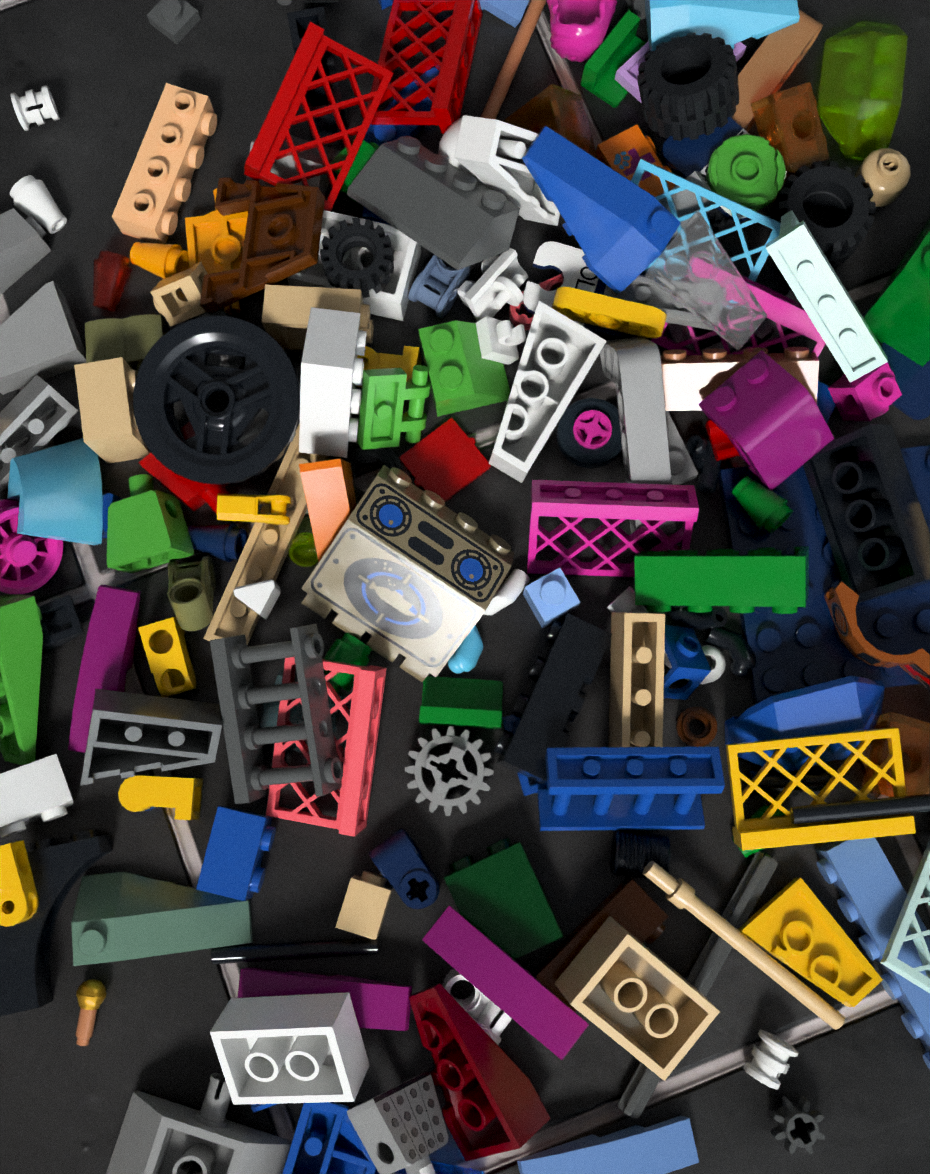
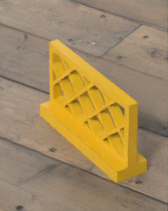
M891 727L726 744L735 825L732 826L734 844L742 851L916 833L914 816L909 813L792 824L790 812L781 805L796 786L814 799L810 805L826 804L825 798L838 782H841L856 794L852 801L868 800L867 795L881 778L893 786L894 797L907 796L899 728ZM887 738L889 755L878 767L865 757L862 752L873 739ZM852 741H861L856 748H854L852 745L848 743ZM833 743H840L851 752L837 771L833 770L819 758L826 748ZM819 745L813 753L805 747ZM797 747L809 758L793 776L780 766L777 760L787 748ZM777 749L771 757L763 752L764 750ZM755 751L767 762L756 776L750 780L739 771L737 753ZM857 759H860L875 771L860 791L843 778ZM815 762L832 775V778L818 795L800 782ZM772 767L776 768L790 780L775 800L757 786ZM890 767L892 778L886 773ZM740 778L748 784L743 792L741 790ZM755 790L768 800L771 805L760 818L745 819L743 803L752 791ZM777 809L785 814L782 816H772Z

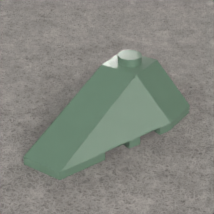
M127 871L82 876L71 921L73 966L117 962L253 942L250 900H237L166 880L139 876V874Z

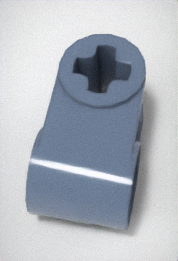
M433 255L425 269L419 273L413 282L408 299L414 303L420 301L435 310L437 317L444 318L457 298L458 288L469 279L471 265L457 270L447 267L445 261Z

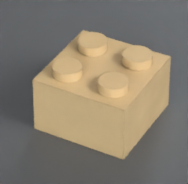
M123 357L74 365L84 443L108 464L144 458L151 453L140 435L134 416L133 392L138 371L132 370Z

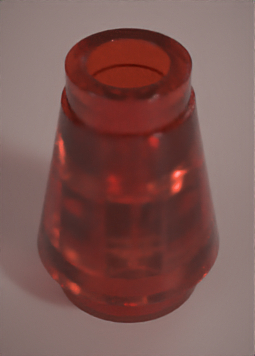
M109 251L99 252L98 259H94L93 306L108 311H116L117 304L132 272V269L129 268L130 259L128 257Z

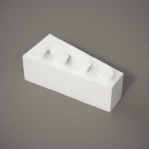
M538 301L489 460L490 465L520 483L524 481L606 343L605 339L541 301Z

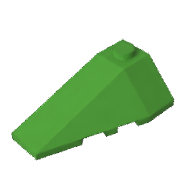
M5 594L0 595V751L5 761L26 765L35 761L43 646V632L40 623L42 615L34 596Z

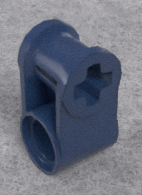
M403 828L369 851V855L378 870L391 883L408 907L423 909L432 905L437 900L440 893V884L424 861L422 853ZM414 879L418 882L428 881L430 886L425 891L428 896L426 900L421 896L412 897L410 892L415 888L412 883Z

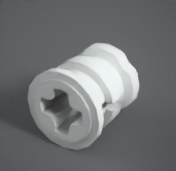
M47 85L41 86V91L34 92L33 89L25 91V96L21 97L15 92L10 94L13 108L24 131H29L31 123L36 122L39 126L46 123L45 119L60 120L55 101ZM43 104L42 108L28 111L29 107Z
M759 1030L758 1035L762 1041L759 1046L754 1045L751 1051L754 1057L751 1062L745 1063L743 1069L759 1082L778 1090L781 1085L778 1080L780 1074H786L790 1067L787 1063L789 1057H797L799 1052L776 1035Z

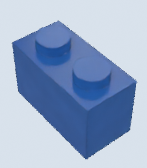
M218 806L196 890L242 901L251 899L254 892L259 893L266 871L265 868L260 867L264 851L270 852L276 833V827L271 826L273 817L229 806Z

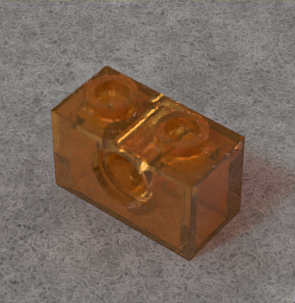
M810 82L773 93L751 103L759 136L770 142L769 145L775 151L779 150L784 159L786 174L796 171L804 165L810 166L813 162H822L830 159L826 137L823 134L817 110V101L813 95Z
M894 712L881 714L876 729L899 728L901 751H905L911 760L909 769L906 772L904 771L907 796L930 794V723ZM887 738L873 739L868 759L879 767L889 755ZM866 766L861 789L875 773L868 766ZM890 767L886 773L892 778ZM881 778L868 795L878 798L894 797L893 786Z

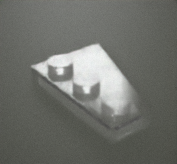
M699 210L694 213L645 274L646 277L738 351L767 317V314Z

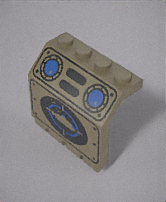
M383 465L301 589L307 592L302 604L324 619L333 609L338 614L332 621V624L358 640L361 639L365 631L368 632L371 636L366 642L367 646L390 662H393L400 653L404 658L399 668L423 682L429 673L435 677L438 676L484 614L512 566L514 552L511 551V546L501 537L494 534L490 537L480 530L477 522L467 514L462 512L456 514L444 506V500L430 490L422 491L413 485L411 478L402 470L395 467L390 469Z

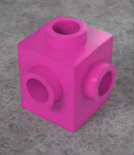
M888 362L851 383L844 374L828 387L843 421H871L885 414L889 410V405L902 396L895 380V374L890 369Z

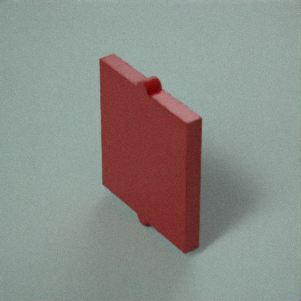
M452 417L399 457L402 464L414 477L415 486L422 487L424 491L430 490L436 493L444 502H447L491 468L487 459L475 446V439L473 437L469 438Z

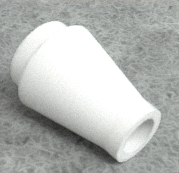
M28 175L14 184L10 191V196L14 199L13 204L26 215L32 216L50 234L58 232L65 226L67 218L61 213L42 180H36L32 175Z

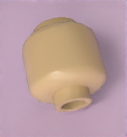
M880 148L872 151L863 160L855 177L861 175L866 180L863 184L864 188L871 187L874 194L870 201L875 202L876 207H883L891 204L899 197L908 184L911 171L907 158L899 151L891 148Z

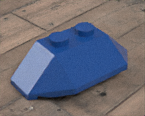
M851 675L770 696L748 708L739 717H732L725 721V748L726 744L874 729L882 714L885 686L880 680L872 681L868 678ZM852 741L848 743L852 745L854 748H856L861 741ZM833 743L826 748L819 758L823 762L836 759L845 760L851 752L840 743ZM819 745L805 747L813 753ZM797 747L787 748L777 760V763L790 772L799 770L809 757ZM777 749L764 750L763 752L771 757ZM755 751L737 753L738 757L760 766H764L767 762ZM771 768V770L781 773L776 768Z
M336 1102L303 1104L282 1174H375L376 1167L346 1111L350 1109L349 1106Z

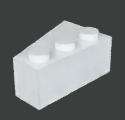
M463 115L454 158L489 189L501 192L506 196V200L519 207V215L523 219L558 226L560 212L554 202L547 201L522 160L523 155L538 134L500 120Z
M57 754L0 774L1 838H6L26 830V824L42 818L43 822H48L62 817L68 813L66 807L73 805V798Z

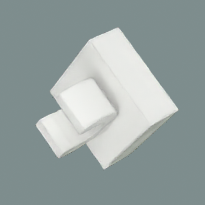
M488 316L476 322L482 358L507 365L519 359L517 345L526 340L523 324H519L514 328L509 320L501 321Z

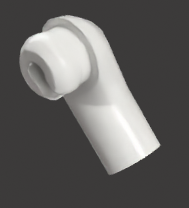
M514 569L496 592L484 615H494L512 604L529 583L528 575L520 569Z

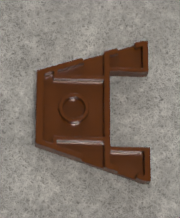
M219 178L215 208L222 216L248 211L241 267L239 269L204 275L200 306L208 314L214 313L264 289L265 284L273 285L317 264L325 197L318 187L277 183L275 187L261 186L258 181L246 180L244 184L235 183L231 178Z

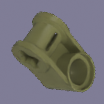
M208 555L203 556L201 561L179 564L176 560L169 561L167 595L178 625L186 631L201 630L208 626L213 619L216 577L212 559Z

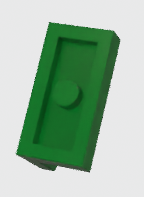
M630 10L626 12L587 61L580 83L582 87L613 108L618 107L629 93L615 80L616 71L646 44L636 36L641 18Z
M427 676L423 681L419 723L423 725L501 729L503 683L495 680Z

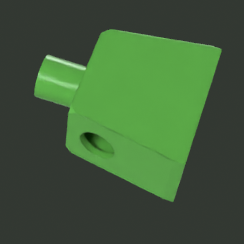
M140 474L130 477L128 479L130 497L113 502L108 507L107 567L132 574L166 564L169 561L194 555L193 545L179 500L175 496L154 490L153 477L151 475Z

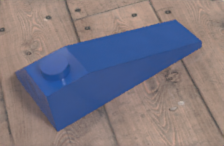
M547 126L541 129L522 157L523 162L547 201L554 202L565 223L562 226L568 236L574 235L585 255L582 256V259L589 270L616 294L621 293L663 252L681 224L653 195Z

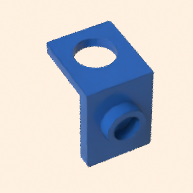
M665 625V651L672 668L664 676V698L686 700L711 672V668L693 628ZM690 679L683 687L677 689L669 688L677 680Z

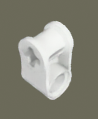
M452 969L446 975L443 987L491 1039L499 1045L502 1041L500 1035L512 1018L475 986L468 998H455L450 992L452 985L459 980L467 979L455 969Z

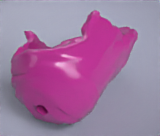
M546 0L550 11L551 48L562 59L567 58L571 62L577 61L581 63L589 60L604 41L616 10L617 0Z

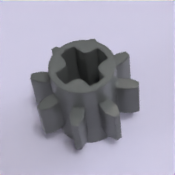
M783 1096V1105L778 1111L770 1110L769 1112L777 1124V1127L773 1128L770 1133L776 1140L786 1138L784 1148L790 1154L795 1152L796 1147L804 1148L809 1154H812V1145L817 1139L825 1140V1136L819 1131L817 1124L824 1119V1116L818 1110L808 1112L810 1101L804 1096L799 1098L797 1104L791 1103ZM800 1117L802 1119L799 1121L800 1130L794 1132V1120Z

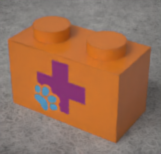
M637 124L597 145L595 158L630 181L640 159H644L672 172L668 166L663 167L656 155V148L652 139L648 135L644 136ZM645 171L639 187L654 197L665 193L660 178ZM667 181L669 189L672 190L675 184Z

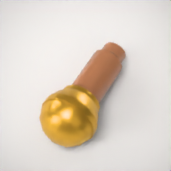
M96 979L83 982L76 992L80 1012L75 1035L77 1037L76 1044L79 1046L89 1045L90 1038L93 1036L97 1009L100 1008V1005L106 998L105 986Z

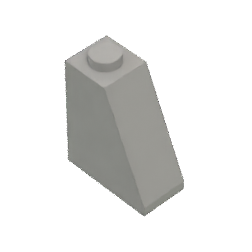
M14 208L0 214V295L51 251L42 239L47 234L32 216L24 219Z
M54 281L45 283L0 325V393L2 395L25 387L36 374L44 380L74 369V365L86 363V352L66 296Z

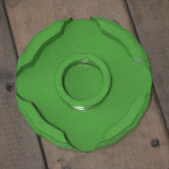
M751 134L732 136L725 140L717 150L715 149L711 155L706 173L707 184L715 193L752 210H761L773 202L783 186L786 173L783 156L778 149L775 151L769 145L770 142L761 136Z

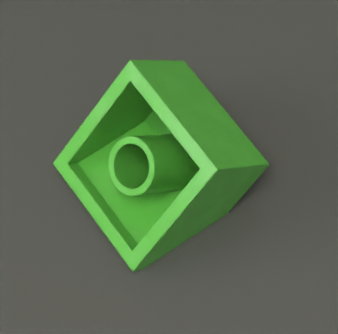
M455 320L418 329L424 364L429 368L428 381L431 383L430 389L437 417L508 401L510 388L503 363L481 357L476 323Z

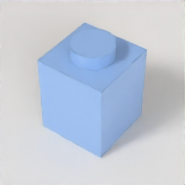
M561 568L525 586L523 592L524 598L542 628L553 623L554 620L566 616L567 613L573 612L580 604L577 595Z

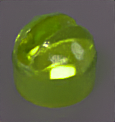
M299 533L291 541L289 557L298 566L311 567L318 562L313 533Z

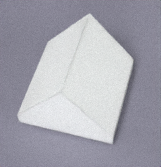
M272 579L236 587L233 590L235 597L265 620H267L281 594L280 587Z

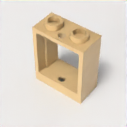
M265 284L262 324L265 331L283 349L303 353L311 307L360 313L359 330L367 331L366 343L373 342L374 323L373 320H370V305L364 304L360 289Z

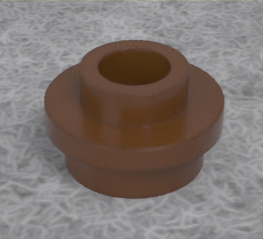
M690 707L679 715L676 722V731L679 738L685 744L691 747H702L709 744L715 738L717 721L714 715L706 708ZM693 719L699 720L702 723L703 729L699 735L693 734L689 729V724Z

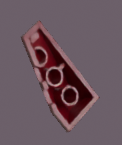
M440 983L411 995L409 1000L422 1045L431 1051L436 1066L431 1071L434 1085L442 1087L446 1105L441 1109L443 1117L465 1161L521 1148L551 1119L530 1079Z

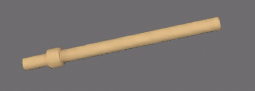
M650 861L646 865L643 875L666 893V899L678 909L685 908L834 1030L839 1029L844 1024V1015L695 895V889L682 878L676 880L654 861Z

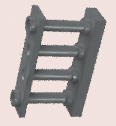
M317 624L290 628L291 641L248 647L245 634L210 640L235 804L250 803L267 796L269 785L313 781L316 797L324 796L342 787L343 767L336 752L322 661L324 644L322 637L318 633ZM294 657L298 682L254 687L250 669L251 663ZM301 698L304 723L266 728L259 726L257 704ZM307 740L311 764L269 769L265 766L263 744Z

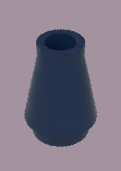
M235 523L202 526L189 525L187 528L193 549L227 562H231L233 559L239 560L247 542L246 530L238 528Z

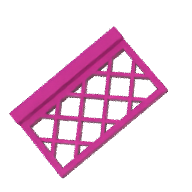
M697 253L691 257L681 282L689 283L691 281L695 284L725 288L726 297L724 303L733 301L739 304L744 320L723 327L719 318L716 331L712 330L696 336L694 327L687 326L691 338L678 343L663 336L669 324L665 322L662 336L652 338L651 340L668 350L680 349L686 350L687 355H703L698 341L719 334L727 354H743L744 349L731 353L725 332L746 325L753 345L747 348H765L782 342L785 349L788 347L787 340L804 335L816 341L811 353H816L817 357H819L826 344L801 303ZM747 309H750L758 313L759 315L749 318ZM764 318L776 322L780 336L758 344L751 323ZM782 325L794 332L784 334ZM693 343L695 351L685 346Z
M532 480L527 573L549 574L561 568L564 575L635 577L634 561L630 564L619 563L615 557L627 548H630L636 554L645 551L636 542L650 532L662 542L649 551H665L668 549L689 550L693 524L697 522L699 512L695 486ZM539 516L558 517L563 523L548 532L538 523ZM584 518H599L603 522L601 526L590 534L578 523ZM626 519L640 520L644 524L630 535L618 526ZM666 521H683L682 528L669 537L659 528ZM571 529L581 540L569 549H566L557 538ZM611 530L622 541L607 551L596 540ZM537 535H539V536L541 537V539L538 540V541H537ZM547 545H550L560 554L552 561L536 560V553ZM588 546L599 555L592 562H581L575 557Z

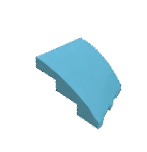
M83 438L10 460L7 499L19 500L17 534L88 545L102 544L103 496L98 454L84 443Z

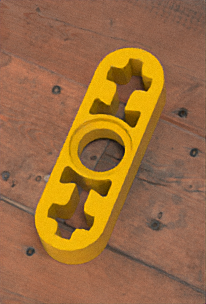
M571 287L557 288L551 307L573 321L645 338L661 337L667 318L665 312L653 306Z

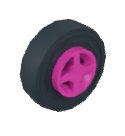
M587 398L576 401L565 410L558 422L556 438L560 451L568 461L579 467L594 469L606 466L618 457L622 450L618 409L614 405L602 399Z

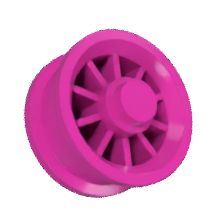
M1 499L0 591L8 594L29 593L46 584L57 571L63 555V541L17 534L19 501Z

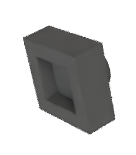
M160 0L147 14L150 24L176 45L201 20L198 10L185 0Z

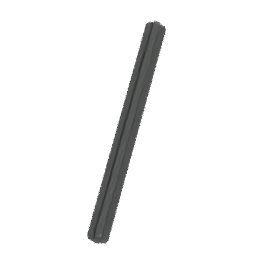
M761 851L754 854L721 916L738 929L749 919L774 874L778 862L773 857ZM712 931L686 980L706 997L733 947ZM640 1062L618 1101L619 1109L629 1117L634 1119L640 1118L661 1078Z

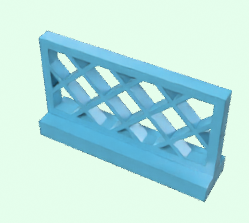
M640 159L631 182L639 186L645 171L658 176L665 193L655 198L660 200L666 197L671 213L680 222L702 214L709 235L687 243L682 225L680 224L677 231L682 246L670 251L663 250L644 271L662 279L681 281L692 257L689 248L711 241L717 264L724 266L746 257L751 271L748 278L756 281L769 255L766 244L779 236L781 222L653 163ZM667 181L680 187L670 191ZM687 189L695 193L700 209L679 217L672 195ZM702 197L715 203L705 207ZM720 206L730 209L735 226L714 234L707 211ZM737 213L751 220L740 223ZM758 222L773 229L766 244L749 250L742 228ZM737 230L744 252L722 260L715 238ZM684 251L687 260L675 254ZM762 251L754 265L751 255ZM733 301L723 304V308L739 315L741 311L739 304Z

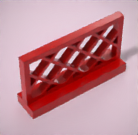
M393 0L378 65L391 72L400 66L405 74L391 84L389 83L380 103L381 105L390 97H393L398 104L389 111H378L377 109L371 125H439L441 134H444L453 122L460 119L483 15L479 0ZM453 10V15L441 23L434 18L442 11ZM402 11H418L419 13L405 24L401 20ZM428 22L433 29L418 38L413 32ZM442 36L446 44L432 53L427 46ZM407 37L412 44L397 54L393 49L394 45ZM421 51L426 59L411 69L406 61ZM435 66L439 71V75L425 84L420 76ZM375 76L371 92L377 91L382 81ZM411 82H414L419 89L403 99L398 92ZM426 97L432 101L430 111H414L412 109L413 106ZM372 100L368 101L366 108L367 111L372 103Z
M310 22L245 162L244 175L258 182L261 179L273 186H276L277 183L295 185L298 182H301L303 186H309L308 179L327 173L332 190L327 201H324V210L331 211L394 73L324 35L325 29ZM326 50L342 59L346 71L326 77L321 63ZM351 64L357 67L352 69ZM318 70L320 79L312 81ZM368 72L382 80L377 91L361 95L355 76ZM349 78L355 98L336 103L329 84ZM323 86L330 105L310 111L305 98L307 91ZM372 100V103L367 111L365 102ZM302 105L304 114L296 116ZM358 105L363 122L360 126L346 130L339 110ZM333 113L340 132L320 138L313 119ZM308 121L314 140L294 146L289 133L291 126ZM356 135V138L351 146L349 137ZM286 139L289 148L281 150ZM343 139L348 155L345 160L330 165L323 145ZM317 147L324 167L304 173L297 153ZM291 155L298 175L283 179L271 173V170L276 160ZM341 169L337 179L335 180L332 171Z

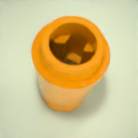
M135 242L131 247V263L162 279L189 269L188 252L183 250L178 244Z

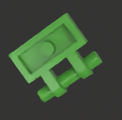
M424 365L413 366L412 378L407 382V374L402 368L363 370L357 443L362 450L399 447L401 432H406L405 440L407 442H420L421 430L425 429L427 415L424 413L425 398L429 397L431 383L428 381V367ZM404 400H409L408 411L403 414Z

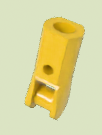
M218 493L217 520L286 525L290 523V517H287L286 513L287 504L291 503V497L285 495ZM259 504H271L270 515L259 514Z

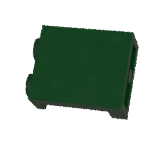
M507 837L486 847L489 855L474 861L472 856L469 855L449 865L451 873L446 874L444 879L459 913L514 960L563 937L519 841L511 844Z

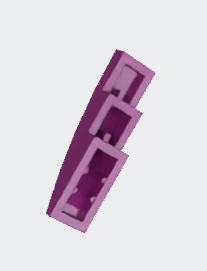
M100 585L98 587L79 670L68 750L85 753L95 689L125 692L126 674L133 664L141 591L108 585Z
M448 906L422 939L457 972L561 1060L564 1059L590 1025L453 907Z
M253 967L241 968L238 998L349 992L359 1028L395 1031L409 1030L411 1008L409 997L412 995V986L344 975L325 976L298 971L279 972Z

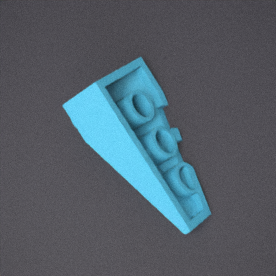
M645 0L650 51H655L656 46L661 42L671 41V37L677 35L683 37L687 36V33H696V35H702L703 33L712 34V38L720 37L725 40V45L730 44L732 49H734V44L750 37L759 39L798 23L800 18L797 0Z

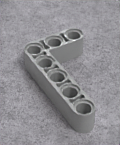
M641 336L607 340L600 352L604 375L616 384L625 483L672 485L662 367L658 346L656 343ZM629 519L631 534L644 525L640 520ZM666 521L659 528L669 537L676 531L675 521ZM650 532L637 542L656 540L659 538L656 537L652 532Z

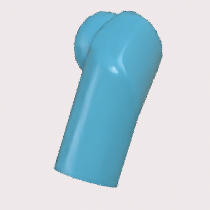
M476 625L448 661L450 670L456 674L472 670L483 651V641Z

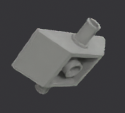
M212 1073L201 1110L134 1090L106 1174H282L292 1141L227 1120L225 1116L231 1096L226 1081L223 1082L224 1075ZM193 1161H196L201 1166L202 1170L200 1172L193 1170Z

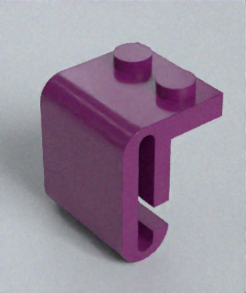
M762 350L698 404L703 413L728 436L741 458L748 465L751 464L749 470L756 479L772 491L834 439L832 432L808 390Z

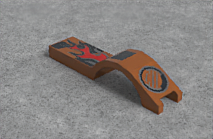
M842 581L835 588H829L824 594V598L840 640L850 653L871 666L886 668L900 666L930 691V654L923 648L904 655H892L876 649L864 638L857 625L856 605L859 595Z

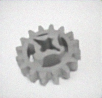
M449 726L446 736L442 737L436 728L432 729L433 740L428 742L420 737L418 742L422 750L420 752L409 751L408 753L416 762L415 766L405 767V772L415 775V780L408 783L407 787L408 789L419 788L421 792L415 801L420 803L425 799H429L431 801L429 811L432 813L439 805L444 806L445 816H450L452 806L457 805L463 814L467 813L466 802L471 800L479 805L481 801L476 794L478 790L489 791L491 788L483 782L484 776L494 774V770L484 768L483 764L491 758V754L484 753L480 755L478 749L483 741L478 739L471 744L468 741L469 731L466 729L460 737L455 736L453 726ZM453 744L450 752L445 755L436 757L429 754L431 750L439 745ZM467 750L475 759L477 775L466 770L463 758ZM450 760H455L457 762L456 769L462 775L468 777V780L451 778L448 783L442 781L443 773L431 763L447 765ZM422 767L432 771L436 782L432 792L424 783ZM458 785L470 788L465 795L459 798L445 799L450 788Z

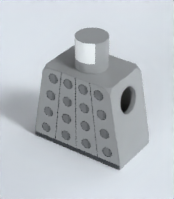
M429 1071L402 1082L346 1111L379 1174H391L404 1168L407 1174H436L429 1154L445 1146L449 1137Z

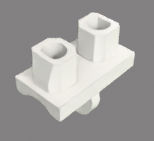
M509 248L508 251L503 252L500 256L495 255L485 259L481 266L483 275L476 282L466 280L458 288L457 293L463 304L471 309L477 321L485 316L493 318L505 303L516 307L523 301L524 296L519 288L526 281L528 275L518 263L516 250Z

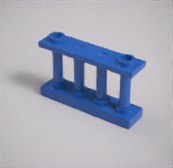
M719 747L547 748L545 760L548 789H538L537 792L540 831L704 829L705 820L701 794H721L725 787Z

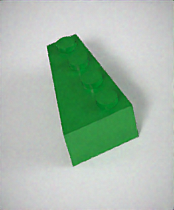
M795 546L794 555H781V550H776L774 547H763L749 550L748 555H739V550L730 548L708 550L706 555H698L697 550L641 551L634 556L635 605H647V611L668 612L671 611V606H687L688 612L705 613L713 611L712 606H729V612L752 613L755 611V607H772L773 613L793 614L798 612V607H806L809 595V546Z

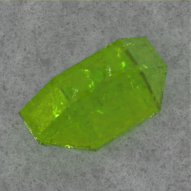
M860 21L830 37L824 43L817 113L830 134L841 146L840 150L845 158L864 160L872 151L889 147L901 107L908 41L907 34L899 25Z

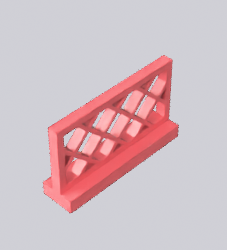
M294 657L285 658L282 684L295 682L296 665ZM322 659L324 670L331 671L325 676L327 693L335 703V706L330 709V713L332 715L337 710H340L348 721L347 733L338 740L334 736L337 755L343 762L342 787L340 790L337 789L331 792L338 803L337 817L323 815L314 802L320 796L316 797V794L310 797L300 782L290 783L304 802L296 809L279 807L281 789L289 783L269 785L266 816L338 829L339 834L355 837L367 826L387 668L373 665L360 666ZM339 672L354 675L353 691L343 700L329 682ZM301 698L295 699L293 702L292 699L280 701L277 726L292 724L289 721L290 710L299 703L301 704ZM351 700V707L349 710L346 706V703H348ZM304 740L275 743L272 768L288 767L284 760L285 751L294 743L307 759V764H311L309 749ZM344 741H346L345 750L340 745ZM307 806L310 812H304L301 810Z

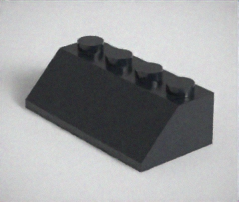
M869 424L837 438L827 444L803 465L842 582L859 595L857 604L930 582V532L892 425Z

